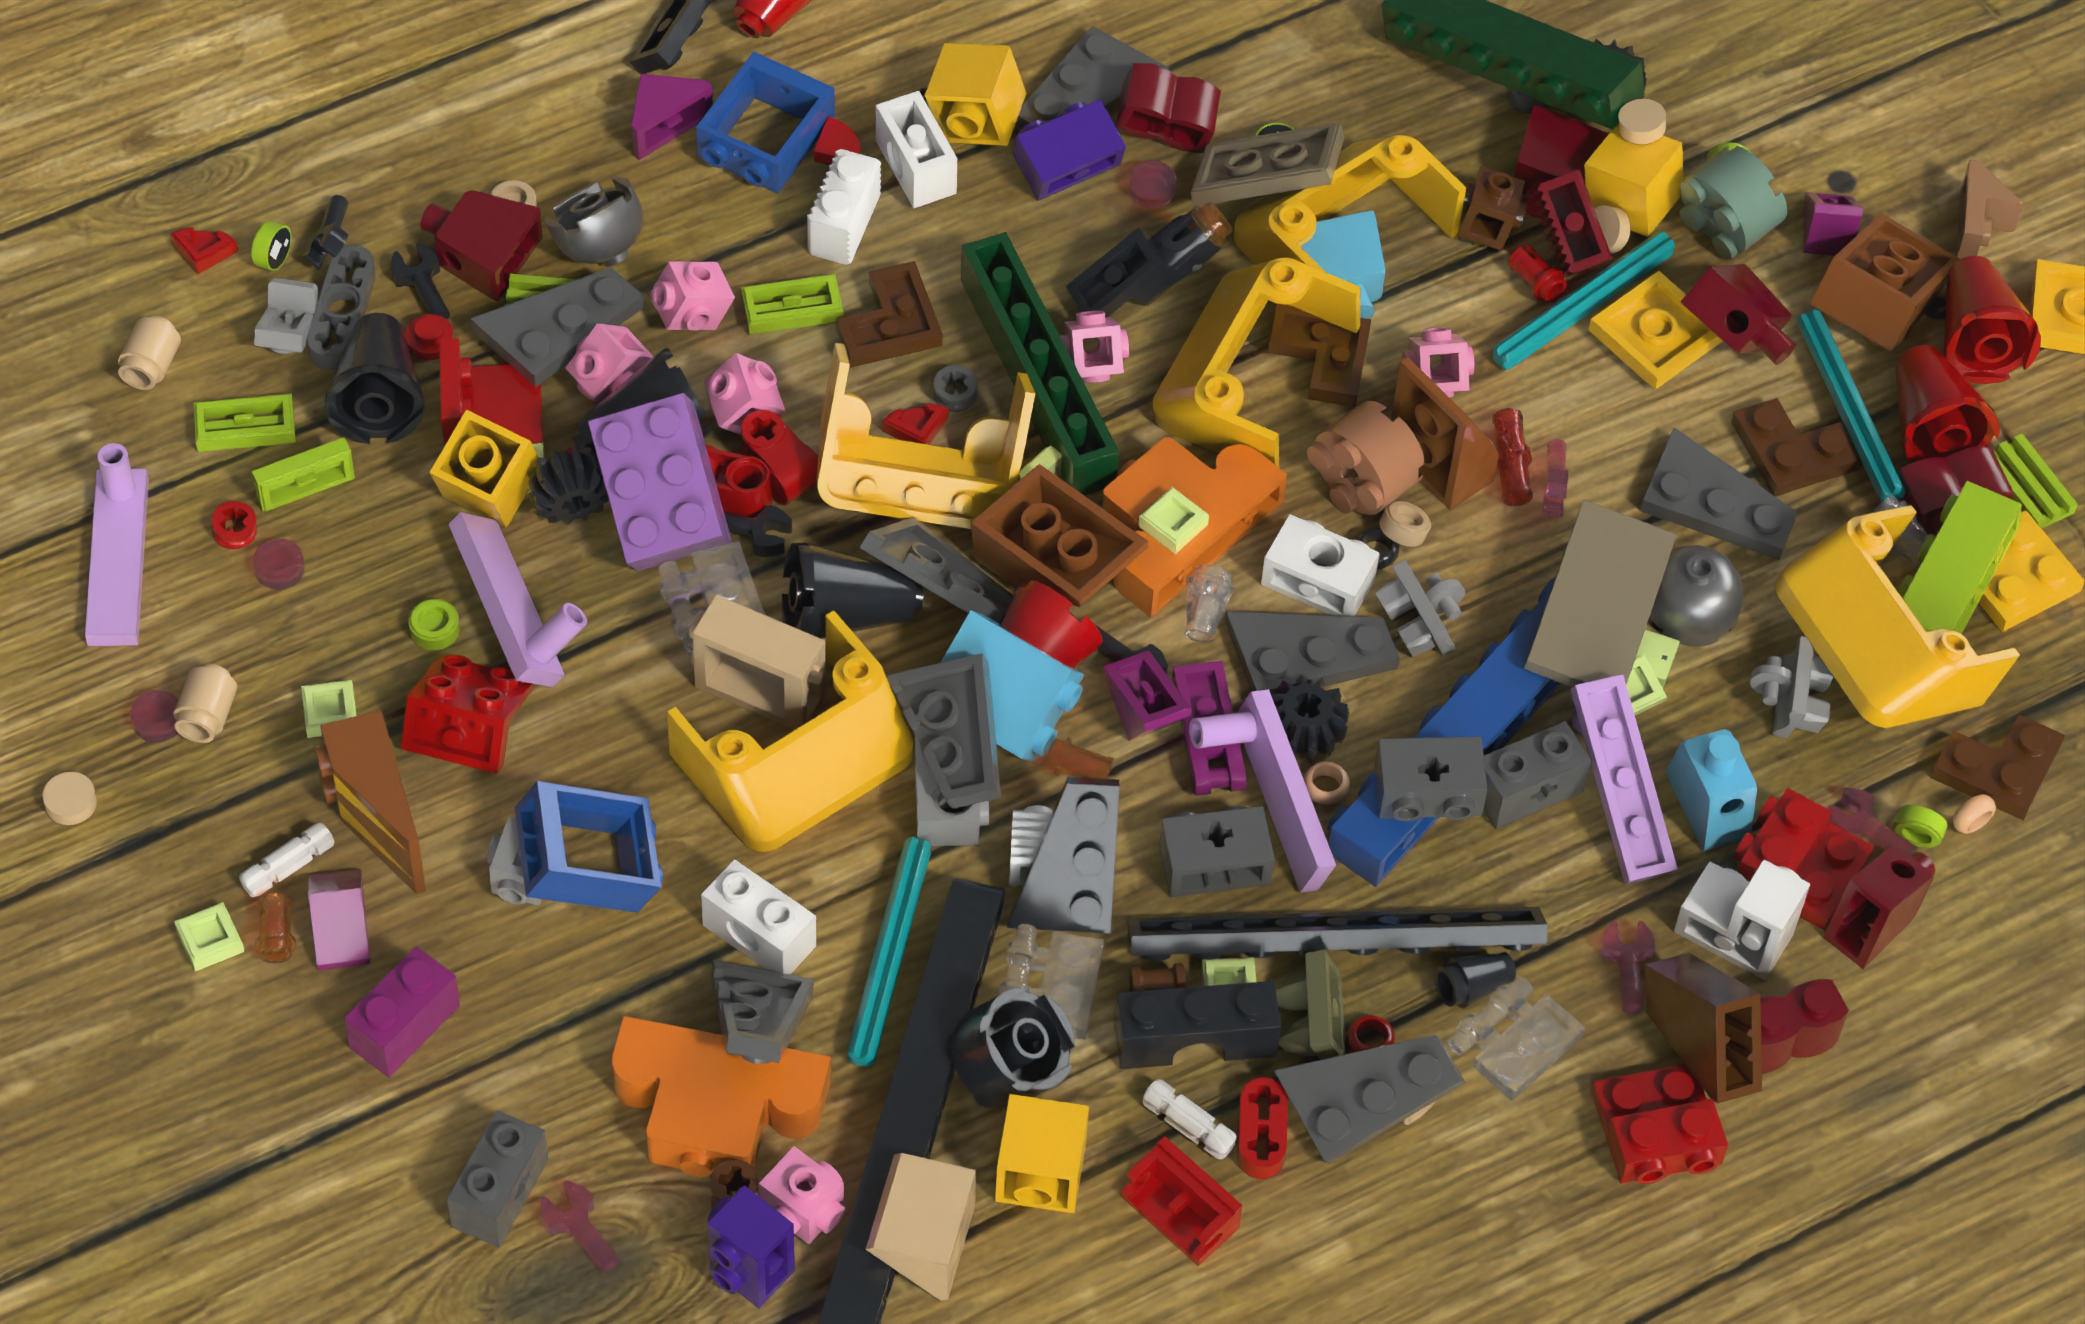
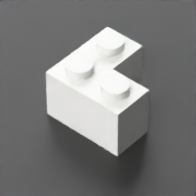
M1763 860L1750 882L1746 881L1740 873L1733 869L1722 868L1709 862L1682 904L1674 932L1766 981L1794 935L1810 883L1802 880L1793 870L1783 866H1776L1766 860Z

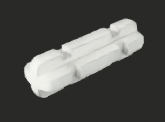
M323 823L313 824L301 833V838L294 837L261 859V865L258 863L254 864L240 873L239 880L245 891L251 897L260 896L273 887V881L275 883L281 882L312 861L313 854L315 856L321 855L333 847L335 841L329 829Z
M1156 1079L1143 1095L1142 1102L1144 1106L1156 1115L1165 1114L1164 1120L1196 1144L1203 1142L1206 1144L1204 1147L1205 1151L1216 1159L1223 1160L1236 1144V1133L1222 1123L1216 1126L1213 1123L1215 1120L1213 1116L1183 1094L1178 1095V1097L1175 1096L1174 1092L1176 1089L1165 1081Z

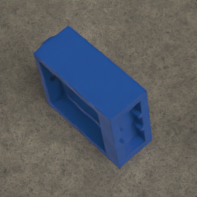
M753 51L696 126L697 157L702 158L713 167L723 168L743 177L754 186H762L778 194L818 141L827 117L835 118V88ZM755 98L802 119L801 123L775 157L727 135Z
M537 781L515 806L526 897L638 913L661 888L663 871L657 860L655 847L656 824L651 819L648 798ZM562 826L616 834L621 874L567 867Z

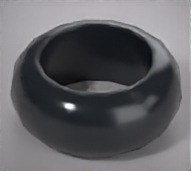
M1369 528L1361 532L1356 540L1365 544L1376 541L1388 547V553L1379 555L1377 569H1384L1392 565L1398 558L1399 544L1388 538L1381 528Z

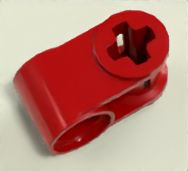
M757 410L744 418L741 425V436L744 441L740 448V455L757 457L767 464L770 472L772 498L776 502L786 506L817 485L818 455L796 436L780 416L768 410Z
M706 445L723 511L753 518L762 512L765 506H772L770 472L763 460L753 456H744L719 450L713 446Z

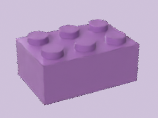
M681 393L588 421L624 556L629 566L637 571H641L732 544L695 405L690 398Z

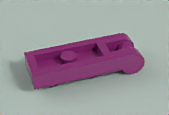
M1223 661L1173 666V684L1191 707V715L1181 720L1191 770L1194 795L1211 794V789L1228 787L1230 792L1246 790V773L1240 743L1197 749L1193 746L1189 734V726L1193 718L1233 713ZM1224 758L1226 767L1209 769L1207 760Z

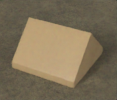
M905 1153L894 1154L866 1250L940 1301L947 1300L975 1208L976 1170Z

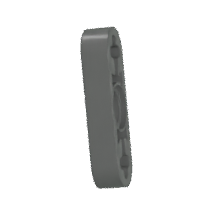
M344 246L335 258L333 256L331 258L307 336L310 359L314 365L321 369L336 370L356 322L365 315L376 273L371 252L362 246ZM353 265L361 266L354 271L352 277L353 285L347 283L346 271H350ZM339 300H347L355 305L353 310L346 314H335L329 310L330 305ZM331 330L336 331L338 344H333L331 350L323 349V347L329 345Z

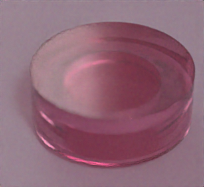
M1152 160L1141 162L1132 169L1129 178V193L1135 202L1145 207L1156 208L1168 204L1173 199L1176 190V175L1170 166L1163 162Z
M287 539L269 540L260 545L253 556L257 580L270 589L281 590L294 586L300 581L305 571L301 549L297 544Z
M162 690L149 691L139 696L132 704L130 710L135 733L141 739L153 743L164 742L175 737L178 732L175 729L176 719L174 718V711L178 699L173 694Z

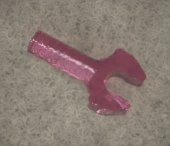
M1553 439L1547 445L1546 483L1542 504V514L1546 516L1563 517L1564 498L1566 499L1568 470H1566L1567 444L1561 439Z
M1844 788L1840 802L1848 809L1854 811L1856 815H1847L1832 804L1828 806V809L1833 811L1829 822L1853 835L1863 834L1885 850L1891 846H1897L1909 855L1917 851L1916 846L1875 818L1872 810L1875 797L1868 792L1860 789Z
M1613 920L1606 929L1601 943V956L1619 964L1623 1012L1627 1014H1637L1643 1011L1640 962L1644 959L1652 958L1655 949L1654 935L1643 921L1638 922L1635 932V944L1627 945L1621 942L1616 920Z
M570 1181L564 1182L565 1195L569 1202L574 1205L567 1212L558 1211L546 1196H542L541 1214L543 1226L551 1236L558 1233H572L603 1273H609L619 1265L620 1258L589 1221V1213L594 1209V1198L587 1188Z

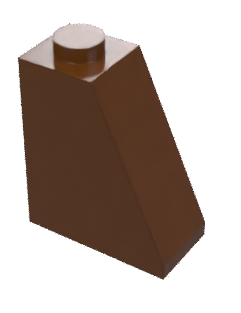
M1690 953L1645 964L1646 1013L1708 1096L1718 1104L1761 1092L1760 993Z

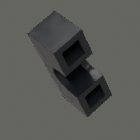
M1274 981L1117 993L1114 1025L1120 1069L1173 1065V1057L1177 1051L1200 1043H1211L1223 1047L1224 1061L1277 1057L1281 1022Z

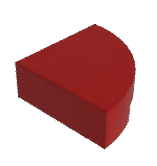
M828 116L814 149V161L831 165L832 158L835 157V151L840 149L861 154L860 143L853 130L842 121Z
M187 227L170 234L172 245L197 274L238 252L237 242L223 231L216 230V233L194 231V227Z
M925 403V407H916L904 411L901 408L897 409L882 421V432L898 440L930 445L949 419V408L938 404Z

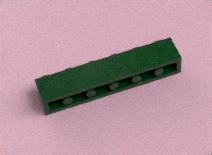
M1385 0L1381 4L1386 39L1611 130L1619 124L1618 114L1626 103L1645 97L1641 61L1487 0Z
M1007 232L962 245L960 280L1014 387L1018 372L1028 375L1035 392L1030 419L1045 448L1051 445L1061 453L1060 478L1084 496L1103 490L1116 479L1119 450Z

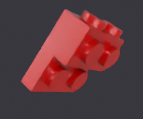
M1787 787L1780 800L1772 795L1768 798L1757 819V822L1763 825L1757 836L1749 832L1744 835L1735 851L1733 859L1740 862L1737 872L1748 882L1751 881L1763 860H1766L1776 866H1783L1793 870L1802 880L1810 883L1800 918L1825 931L1849 880L1865 867L1875 846L1829 822L1833 811Z
M1685 1064L1593 1082L1591 1093L1620 1184L1638 1181L1640 1184H1651L1662 1180L1669 1174L1685 1171L1691 1174H1703L1723 1163L1728 1142L1714 1100H1707L1704 1089Z

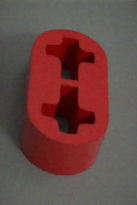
M1261 1077L1249 1081L1242 1089L1238 1109V1164L1244 1173L1257 1179H1267L1277 1175L1283 1168L1287 1150L1288 1097L1282 1084L1271 1078ZM1258 1097L1268 1098L1270 1107L1267 1120L1258 1119ZM1258 1136L1267 1137V1151L1269 1153L1267 1160L1257 1159L1255 1149Z

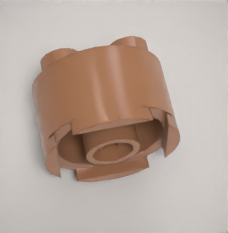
M1375 401L1360 403L1316 437L1314 444L1307 449L1309 461L1320 471L1323 479L1331 489L1329 492L1331 501L1343 513L1355 510L1364 515H1375L1416 485L1423 477V474L1418 475V469L1425 464L1424 455L1415 435L1400 417L1391 421L1381 413L1387 407Z

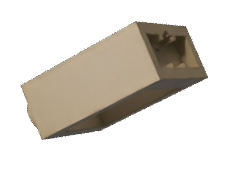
M718 595L714 597L706 611L699 610L695 615L689 630V637L693 639V652L690 664L694 666L695 688L794 730L812 719L826 696L825 640Z

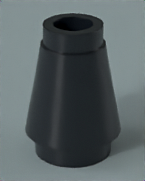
M1506 952L1448 958L1444 965L1438 967L1435 971L1437 992L1444 1004L1449 1007L1457 1005L1460 1008H1466L1506 984L1514 982L1516 979L1514 962Z

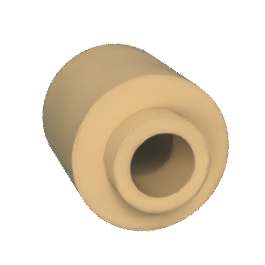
M160 316L140 318L135 322L118 358L120 366L118 374L128 385L140 390H150L154 388L156 383L164 379L181 343L179 333L169 320Z
M205 664L192 668L189 671L174 711L175 729L184 738L194 742L207 743L214 739L215 734L223 730L238 688L237 683L225 668L215 664Z

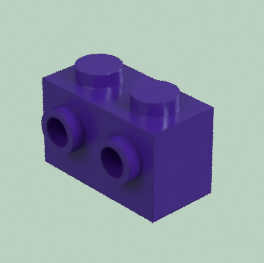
M1101 99L1088 105L1085 102L1075 103L1066 108L1060 114V117L1044 123L1043 120H1037L1026 125L1019 131V135L1016 137L1012 154L1037 201H1040L1120 166L1126 145Z
M744 1185L732 1198L728 1196L722 1198L708 1216L710 1273L714 1281L723 1290L730 1294L738 1292L760 1309L795 1272L794 1224Z

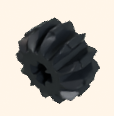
M570 446L563 452L553 450L552 456L537 459L536 467L527 472L529 496L532 506L536 508L538 516H545L549 523H556L563 519L569 525L574 519L582 518L587 520V516L590 513H600L603 511V504L609 501L598 456L594 454L591 447H586L579 451L574 446Z
M1301 674L1296 680V686L1282 680L1277 688V694H1271L1294 756L1298 752L1305 753L1310 763L1316 758L1317 751L1330 757L1331 753L1335 750V744L1342 743L1345 739L1348 728L1346 723L1349 718L1348 704L1341 703L1342 695L1339 688L1325 690L1323 677L1315 682V684H1307V681Z

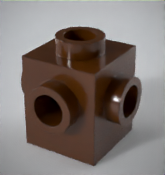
M1480 166L1473 183L1467 181L1463 183L1466 187L1457 236L1502 251L1512 227L1519 229L1527 209L1528 202L1521 200L1525 181L1509 176L1506 173Z

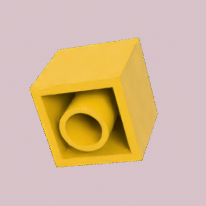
M944 43L925 93L930 111L948 143L1005 146L1009 144L1026 96V91L1010 46Z
M1618 124L1584 164L1586 188L1593 207L1607 205L1622 209L1629 218L1630 230L1646 237L1651 235L1681 197L1680 184L1684 179L1682 142L1662 136L1658 140L1647 144H1635L1621 136Z
M466 410L429 473L444 498L482 517L497 520L499 525L507 528L529 491L527 472L536 467V460L539 457L530 440Z
M1014 1094L1009 1095L997 1164L995 1202L1075 1214L1086 1147L1089 1106Z

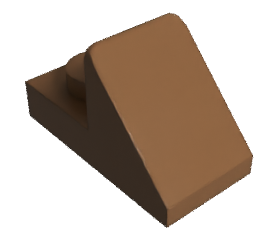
M1969 160L1960 189L1956 257L1959 259L1967 256H1977L1980 246L1988 247L1992 230L2013 232L2023 207L2020 199L1977 160Z

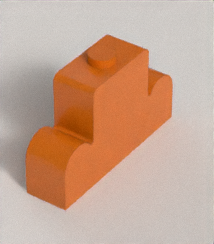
M1164 437L1137 461L1132 459L1124 464L1118 472L1116 479L1104 488L1102 509L1148 541V548L1113 578L1114 587L1120 594L1152 618L1284 502L1287 473L1256 449L1242 444L1230 445L1221 450L1216 458L1215 469H1211L1173 438ZM1171 487L1209 514L1208 525L1176 554L1138 526L1139 516Z
M623 1016L612 1055L614 1090L617 1097L624 1104L633 1108H646L653 1105L646 1130L649 1161L654 1164L679 1168L684 1173L694 1177H708L712 1174L713 1169L727 1160L739 1159L749 1163L754 1168L767 1124H771L779 1135L789 1139H801L811 1135L817 1130L821 1122L831 1084L830 1056L786 1048L779 1063L756 1064L744 1060L740 1055L726 1053L723 1035Z

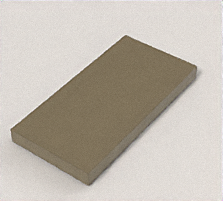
M1583 500L1524 669L1570 687L1623 674L1627 685L1677 534Z

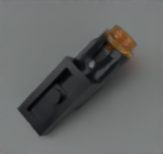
M1208 202L1202 208L1196 205L1187 214L1174 218L1153 236L1138 227L1066 285V288L1081 312L1104 311L1105 318L1109 317L1131 298L1148 306L1173 285L1200 269L1202 264L1223 248L1222 246L1227 243L1225 237L1232 233L1233 229L1226 217L1213 203Z

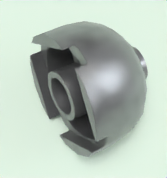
M611 178L615 187L602 190L599 182L588 185L571 194L553 208L557 216L554 220L546 216L544 220L546 226L563 254L573 261L587 264L602 262L606 267L615 265L628 257V249L636 242L643 227L641 204L628 178Z
M1695 545L1683 546L1672 551L1648 622L1651 624L1653 620L1659 628L1664 630V636L1679 640V644L1690 647L1706 646L1719 641L1720 635L1727 633L1729 629L1731 632L1737 625L1743 602V586L1740 574L1729 559L1715 549Z

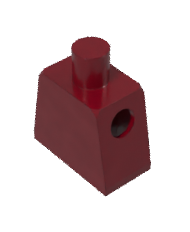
M1535 105L1531 112L1514 175L1515 178L1525 181L1522 201L1528 202L1526 213L1530 216L1541 218V216L1536 214L1538 207L1533 206L1535 199L1529 196L1531 191L1539 184L1576 170H1580L1585 183L1584 164L1609 133Z
M474 190L465 192L452 211L434 203L429 204L422 215L420 223L422 230L435 235V249L440 266L497 302L509 287L510 274H518L543 238L540 208Z
M1746 264L1710 266L1681 300V303L1739 354L1762 351L1775 365H1778L1788 358L1796 348V344L1782 331V328L1791 319V313Z
M1891 846L1849 880L1823 938L1864 969L1916 916L1934 879L1935 866L1932 860L1921 852H1913L1909 855L1900 847ZM1874 906L1880 908V912L1870 919L1868 911Z

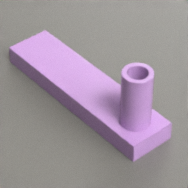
M110 443L103 446L97 456L100 470L96 472L85 628L87 646L138 645L149 478L147 469H131L128 452L123 445Z
M460 512L448 525L516 681L554 687L565 676L556 655L587 625L585 614L576 605L565 603L543 625L497 520Z
M1623 674L1575 685L1570 689L1576 708L1572 716V724L1575 730L1583 735L1624 884L1674 873L1678 868Z
M1269 689L1250 692L1237 713L1193 718L1190 722L1189 734L1193 746L1197 749L1244 743L1300 893L1319 890L1335 868L1336 863Z

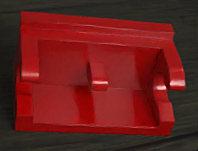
M1166 1136L1159 1140L1157 1145L1136 1163L1127 1174L1131 1181L1123 1188L1121 1197L1197 1266L1203 1263L1239 1229L1243 1205Z

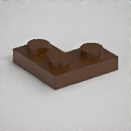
M915 261L869 271V284L878 309L837 319V333L841 344L845 345L850 368L941 347L943 342V334Z
M1277 304L1268 353L1315 361L1308 399L1356 407L1371 319L1360 318V327L1357 333H1354L1294 306Z
M1778 398L1734 411L1731 423L1774 496L1861 469L1862 461L1842 421L1799 435Z
M2020 714L2000 751L1953 730L1934 766L1930 778L1971 797L1980 794L1988 795L1994 800L1997 809L2024 821L2062 745L2065 735Z

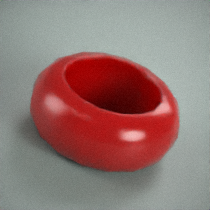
M1369 1015L1356 1019L1350 1025L1347 1032V1043L1352 1053L1377 1048L1365 1046L1358 1040L1357 1034L1365 1029H1373L1383 1035L1385 1042L1380 1046L1395 1044L1393 1028L1386 1020L1378 1016Z

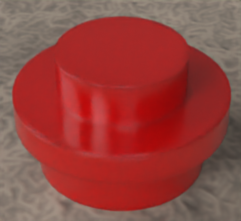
M435 314L416 317L408 324L405 330L408 348L418 358L428 361L440 359L439 339L454 338L453 327L450 322L444 317Z

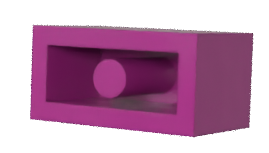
M416 946L344 1018L349 1048L389 1078L460 1006L456 975Z

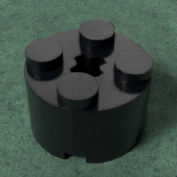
M1023 987L1004 991L967 1012L958 1022L954 1033L948 1037L947 1051L953 1059L956 1071L963 1084L982 1107L989 1109L994 1107L1007 1108L1010 1094L1035 1097L1061 1083L1070 1073L1073 1064H1069L1070 1049L1075 1047L1073 1028L1063 1009L1047 995L1044 994L1039 997L1027 992L1029 988Z

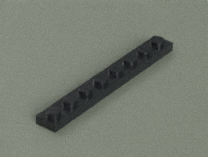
M1540 907L1128 918V941L1132 956L1140 955L1142 959L1149 961L1166 960L1171 957V954H1192L1195 958L1209 960L1220 958L1223 956V953L1244 952L1248 957L1266 958L1273 956L1276 951H1295L1297 954L1305 956V953L1320 950L1346 949L1352 954L1370 955L1382 948H1399L1400 951L1411 954L1427 952L1430 947H1450L1459 952H1474L1481 949V946L1501 945L1508 950L1523 951L1532 948L1533 944H1547V922Z

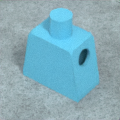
M1371 210L1317 222L1313 238L1300 247L1326 273L1361 287L1360 318L1370 319L1374 314L1371 302L1377 301L1382 297L1385 279V265L1374 211Z
M1727 729L1683 741L1666 769V776L1703 852L1741 841L1747 832L1751 833L1757 786L1740 751L1738 741L1733 737L1731 731Z

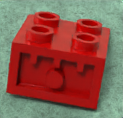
M459 338L439 339L441 423L444 447L466 410L530 440L532 444L543 443L541 384L534 387L511 365L471 367L470 357L461 358Z
M440 655L407 695L401 749L498 774L504 766L510 720L532 692L534 684L516 681L509 667L492 668L472 663L469 658L462 655Z

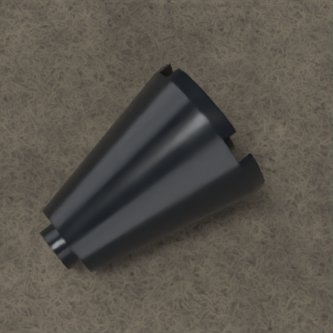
M370 313L362 316L356 322L325 396V404L328 411L327 417L330 424L343 436L359 443L370 444L371 438L386 437V443L399 441L411 434L422 421L424 397L402 326L397 319L385 313Z
M668 347L658 352L575 423L579 433L571 438L578 451L591 447L594 454H597L588 421L684 393L694 402L698 420L706 417L681 368L674 366L669 369L665 362L673 357ZM709 425L701 428L704 439L714 434Z
M806 542L792 543L787 552L783 578H790L788 594H782L783 623L820 639L826 638V615L833 610L852 632L910 621L914 611H920L922 608L923 586L889 565Z

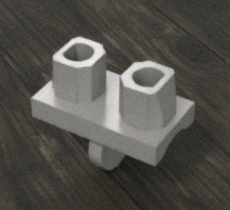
M1406 560L1393 566L1398 578L1377 591L1376 595L1391 621L1416 608L1420 616L1397 629L1411 656H1417L1438 646L1443 656L1456 649L1438 614L1445 612L1449 620H1455L1462 614L1457 605L1465 595V589L1458 579L1443 581L1439 573H1433L1426 579L1430 589L1425 594Z
M1803 636L1798 638L1795 652L1785 655L1782 659L1778 656L1769 657L1767 665L1756 667L1752 671L1750 678L1751 688L1763 695V703L1769 706L1776 705L1772 735L1785 739L1788 738L1795 728L1819 733L1829 719V702L1809 696L1808 694L1809 689L1824 693L1831 685L1834 676L1820 656L1813 654V646L1808 638Z

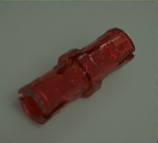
M1514 408L1497 411L1493 414L1492 422L1495 429L1496 450L1499 453L1496 468L1500 471L1501 498L1506 505L1521 506L1527 504L1533 498L1528 469L1532 462L1531 448L1525 444L1523 415L1520 410Z

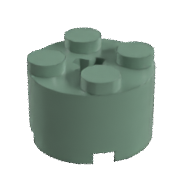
M1729 146L1723 148L1685 177L1680 184V193L1684 207L1679 211L1682 221L1693 232H1698L1700 229L1703 230L1712 239L1716 252L1725 260H1731L1736 255L1743 253L1783 222L1787 216V204L1782 191L1775 196L1768 183L1774 179L1769 169L1755 155L1739 146H1736L1731 151H1729Z

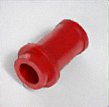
M1525 244L1524 248L1520 246L1510 256L1508 260L1509 268L1515 271L1532 288V294L1536 299L1552 302L1563 294L1567 286L1563 271L1557 267L1552 268L1535 252L1531 245Z

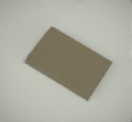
M1331 123L1207 144L1190 192L1194 205L1201 206L1331 184L1344 141L1341 123Z

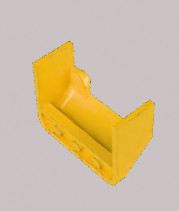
M1396 135L1359 141L1340 151L1331 184L1268 195L1237 216L1233 238L1236 246L1254 265L1278 258H1291L1324 271L1300 247L1313 238L1317 222L1327 219L1391 179L1452 239L1458 234L1466 187L1419 141L1412 137Z
M1278 258L1227 273L1216 287L1153 398V415L1156 424L1170 434L1217 454L1230 445H1248L1279 467V433L1237 416L1243 405L1244 391L1240 381L1227 372L1268 300L1277 304L1294 306L1325 321L1357 333L1360 327L1361 287L1291 258Z
M840 343L834 344L821 415L816 478L818 491L823 501L829 506L838 509L902 519L914 517L921 522L971 529V522L1018 482L1035 398V392L1026 373H1017L1009 419L987 416L976 420L966 433L963 450L869 435L871 414L867 404L863 399L854 394L844 393L850 365L845 345Z
M1912 505L1853 517L1787 565L1775 583L1777 596L1857 711L1865 720L1882 728H1890L1983 706L2020 656L2015 648L1977 656L1967 639L1960 633L1946 629L1926 632L1878 565L1883 562L1917 513Z
M834 610L826 615V660L834 668L833 686L843 700L765 749H762L749 734L739 730L723 731L705 742L676 707L667 711L670 756L739 839L754 851L769 852L778 849L904 770L913 758L912 734L881 664Z

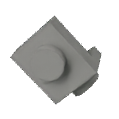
M272 278L268 284V307L255 327L254 346L267 347L281 354L302 353L307 345V336L317 306V285L314 283Z
M509 816L502 835L498 833L493 835L487 853V863L490 864L491 894L498 895L504 901L512 904L521 905L529 903L539 906L542 899L526 897L516 818Z

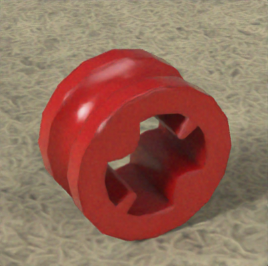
M228 501L219 505L212 514V534L215 542L221 547L230 550L248 546L257 534L256 514L253 508L240 501ZM235 519V524H238L239 520H243V530L234 532L233 527H231L227 531L225 522Z

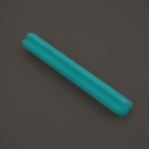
M1664 231L1656 232L1494 345L1491 355L1493 361L1503 370H1509L1671 257L1674 253L1673 248H1675L1674 240L1669 238Z
M1811 309L1807 313L1801 314L1797 319L1799 329L1878 497L1883 504H1891L1895 500L1902 499L1905 495V489L1824 317L1817 309Z
M912 836L904 840L847 1050L848 1062L853 1065L868 1068L875 1064L931 855V844L926 839H918Z

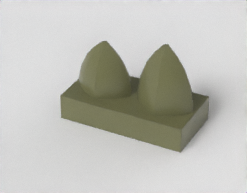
M1326 950L1305 953L1306 969L1289 975L1275 985L1278 1007L1295 1011H1308L1307 1016L1299 1018L1283 1031L1279 1038V1046L1292 1054L1303 1057L1317 1056L1320 1060L1346 1055L1341 972Z

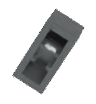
M1566 721L1484 755L1487 794L1483 810L1495 829L1584 792L1591 759Z
M1481 737L1379 739L1374 764L1379 819L1395 818L1399 821L1408 822L1423 817H1447L1451 820H1464L1472 816H1482L1487 794V782Z
M1238 805L1228 807L1223 811L1203 814L1182 812L1171 818L1162 819L1159 847L1170 897L1271 885L1275 858L1263 806L1247 808Z
M496 1111L447 1198L452 1228L499 1248L501 1247L549 1160L545 1130Z

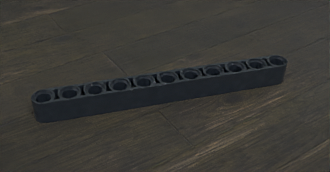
M954 877L818 1324H881L896 1270L868 1252L866 1246L894 1154L905 1153L930 1159L956 1070L953 1059L947 1051V1040L954 1033L960 1019L967 1012L974 1009L1005 899L1004 888Z

